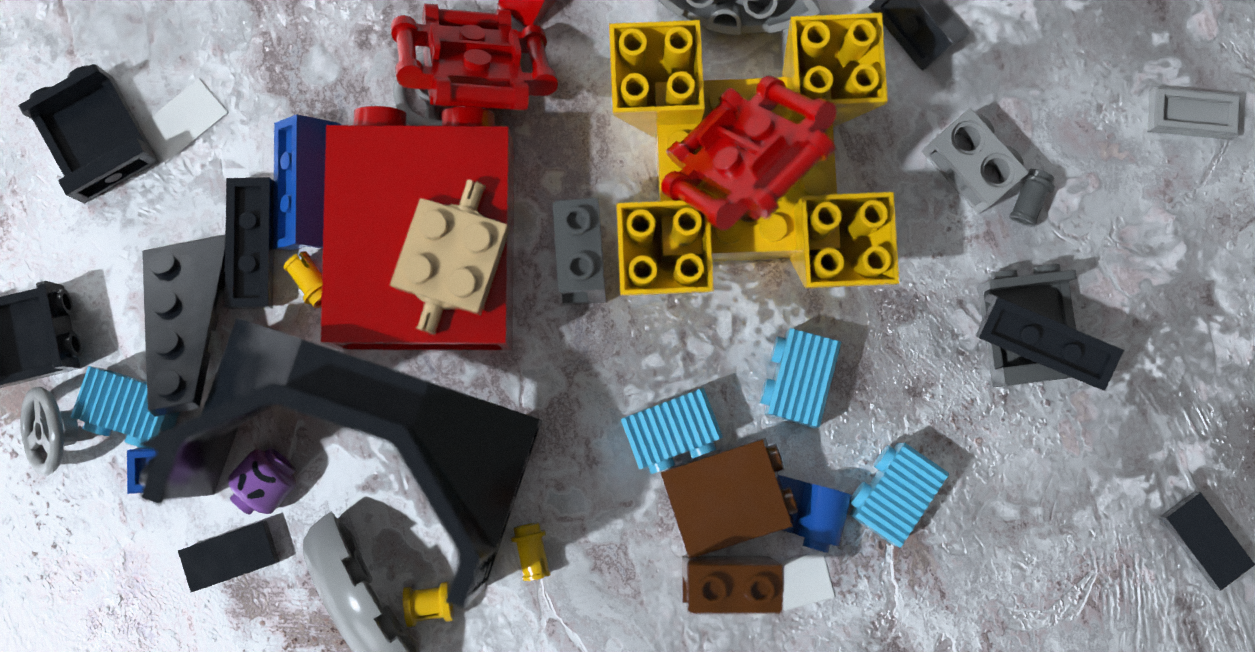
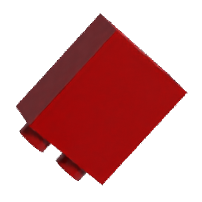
M366 106L354 110L353 125H326L320 343L338 350L512 351L515 147L509 127L494 126L495 114L492 111L477 107H453L442 111V126H407V113L403 110L385 106ZM472 180L474 183L478 182L486 186L477 212L485 218L507 224L510 227V231L482 314L478 315L462 309H443L435 331L436 334H430L416 329L425 302L415 294L390 286L420 198L442 205H459L466 181Z

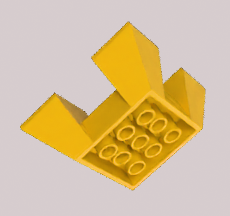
M882 13L791 16L782 77L777 78L781 79L785 86L813 100L817 98L825 99L836 106L837 115L835 121L824 132L833 143V127L881 107L888 102ZM700 20L609 24L613 116L656 138L658 180L657 202L617 203L620 296L713 292L712 262L789 258L805 288L899 284L894 192L837 194L835 152L826 161L819 160L778 202L779 209L769 219L762 216L758 221L745 222L739 219L727 230H720L710 224L705 214L684 201H673L664 195L661 190L664 177L669 172H680L682 170L668 157L666 150L675 141L681 142L720 103L719 97L728 88L734 89L744 99L750 101L756 95L757 85L762 78L703 80ZM779 104L771 111L797 125L806 118ZM700 184L697 186L698 189L709 194L715 199H720L712 193L703 189Z

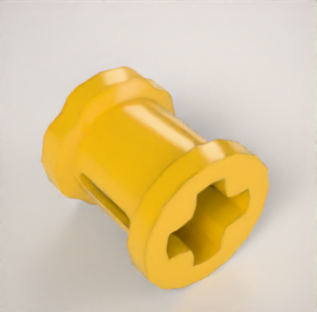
M449 581L442 582L439 587L419 590H413L411 586L403 588V611L408 628L416 627L419 621L444 618L446 622L453 621L454 605L445 602L451 586Z

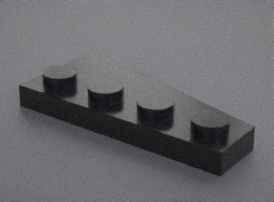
M225 235L142 250L148 411L155 417L200 408L211 356L208 352L211 332L216 331L219 317L216 312L219 293L224 291Z

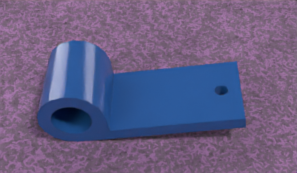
M779 475L783 489L791 487L799 509V513L792 515L794 519L793 527L783 529L782 531L804 537L802 546L828 553L830 545L839 547L852 494Z

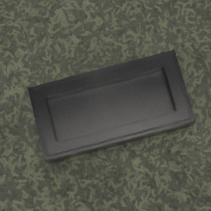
M1201 492L1191 493L1160 517L1213 589L1223 590L1255 565Z
M267 520L177 550L190 593L280 562Z

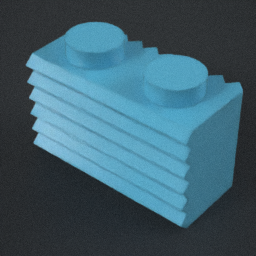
M792 328L785 332L784 338L777 336L770 359L771 362L777 363L773 380L765 379L759 401L760 404L766 405L764 415L811 428H820L842 342Z
M92 366L87 368L71 414V418L85 422L82 428L85 431L110 436L111 431L114 430L126 434L125 443L145 449L152 448L140 445L139 443L173 428L179 416V412L155 417L148 411L146 381Z
M704 388L621 419L639 469L648 467L650 474L675 466L673 457L689 451L692 459L716 450L714 441L723 438Z
M905 442L896 443L894 448L887 445L882 450L874 463V467L878 469V472L870 484L862 482L855 490L850 502L854 508L849 514L888 543L897 547H901L910 532L938 493L939 488L949 476V472Z

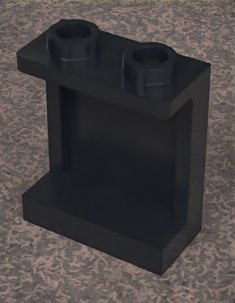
M96 64L81 66L72 70L68 74V78L52 87H43L34 91L28 100L18 106L23 115L33 120L64 177L59 179L58 182L65 195L84 204L160 162L113 77Z
M45 280L37 282V288L0 297V388L81 369L78 358L82 353L81 342L72 329L70 314L73 313V303L63 285Z

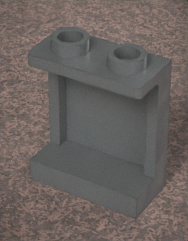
M598 198L554 201L552 207L558 290L562 293L563 306L606 303Z
M1060 264L1033 268L1034 275L1019 277L1015 269L991 273V280L977 286L982 321L990 303L984 301L987 293L1076 329L1069 286L1070 281L1077 279L1076 270L1061 271ZM986 341L993 388L1072 378Z

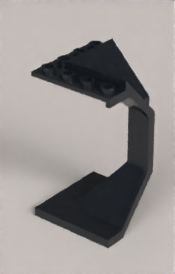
M236 318L201 415L139 443L140 445L157 450L155 457H151L147 461L142 471L141 484L144 487L140 495V499L157 505H161L163 500L214 495L239 426L273 405H280L390 443L398 452L457 550L458 565L445 602L465 608L487 585L542 420Z

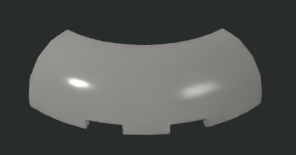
M658 0L679 17L684 16L689 20H700V25L707 27V30L732 35L767 31L768 33H774L788 29L791 16H815L821 13L817 0Z
M332 511L323 516L310 527L303 540V556L314 586L332 621L352 652H420L417 643L404 629L390 607L387 605L382 607L377 594L369 583L373 581V578L362 558L355 537Z

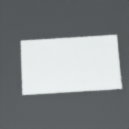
M198 78L141 124L140 128L151 148L166 164L228 112Z
M822 551L778 562L783 565V611L835 598ZM753 614V615H754V618H758V617H762V616H766V615H770V614Z

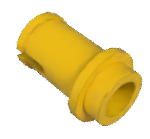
M302 251L299 254L302 258L301 260L295 254L285 262L283 268L291 275L304 293L303 301L306 304H312L314 308H320L322 301V273L311 260L308 252Z
M539 522L514 527L515 536L511 537V542H516L523 581H532L550 576L551 572L548 568L542 538L546 535V531L541 530Z

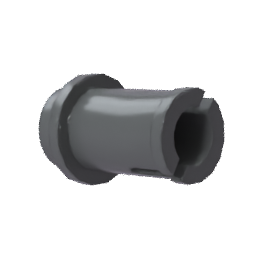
M1029 169V173L1020 180L1023 186L1009 218L1019 224L1035 227L1047 194L1053 193L1055 186L1052 184L1054 176L1039 169Z

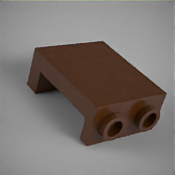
M765 437L661 472L689 559L793 527L794 519L792 515L799 513V509L791 487L785 489L782 487L778 471L784 470V465L776 444L768 446Z
M682 556V602L687 603V610L691 614H780L783 611V565L770 556H698L691 559L688 556Z

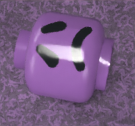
M269 448L267 451L253 450L228 477L229 486L234 492L230 500L237 508L248 515H251L254 510L263 514H271L295 488L296 480L293 473L296 471V468L286 457L273 448Z

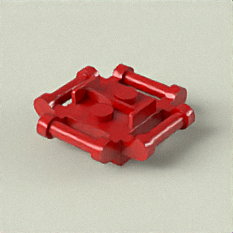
M424 3L423 24H416L413 18L406 15H400L391 22V35L397 43L399 62L395 67L396 79L401 86L406 88L428 89L430 105L527 110L529 95L549 96L558 88L556 73L550 68L545 51L547 38L543 28L537 25H529L522 31L512 29L510 10L496 9L495 13L438 9V4ZM415 46L424 47L423 58L425 66H422L420 61L417 60ZM521 53L529 54L532 73L522 72L520 66Z
M771 75L765 76L760 80L756 88V95L750 101L744 99L734 89L728 88L719 97L720 103L681 142L675 141L666 150L668 157L682 170L680 172H669L664 177L661 184L663 194L673 201L682 200L707 216L708 222L720 230L731 228L744 214L757 221L761 216L769 219L779 209L778 202L819 160L826 161L836 151L832 140L824 134L833 124L837 115L836 106L832 102L822 98L813 100L787 88L781 79ZM779 104L806 118L797 125L771 111ZM700 184L703 189L712 193L720 199H715L709 194L698 189L697 186Z

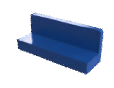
M298 114L274 123V250L291 251L303 247L323 249L326 125H341L340 123Z

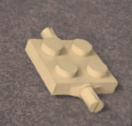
M467 180L459 205H442L422 198L419 200L390 286L415 294L425 302L416 329L435 335L443 309H462L478 315L482 314L510 227L507 224L485 218L477 212L481 196L486 187L481 183Z

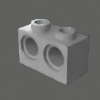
M969 108L935 137L921 152L974 211L979 214L994 204L1029 172L1023 166L1024 161L1020 154L1014 148L1005 146L994 134L995 130L991 122L985 116L976 114ZM955 135L965 136L970 141L971 151L961 150L955 143ZM985 166L992 167L998 172L999 184H994L987 180L984 174Z

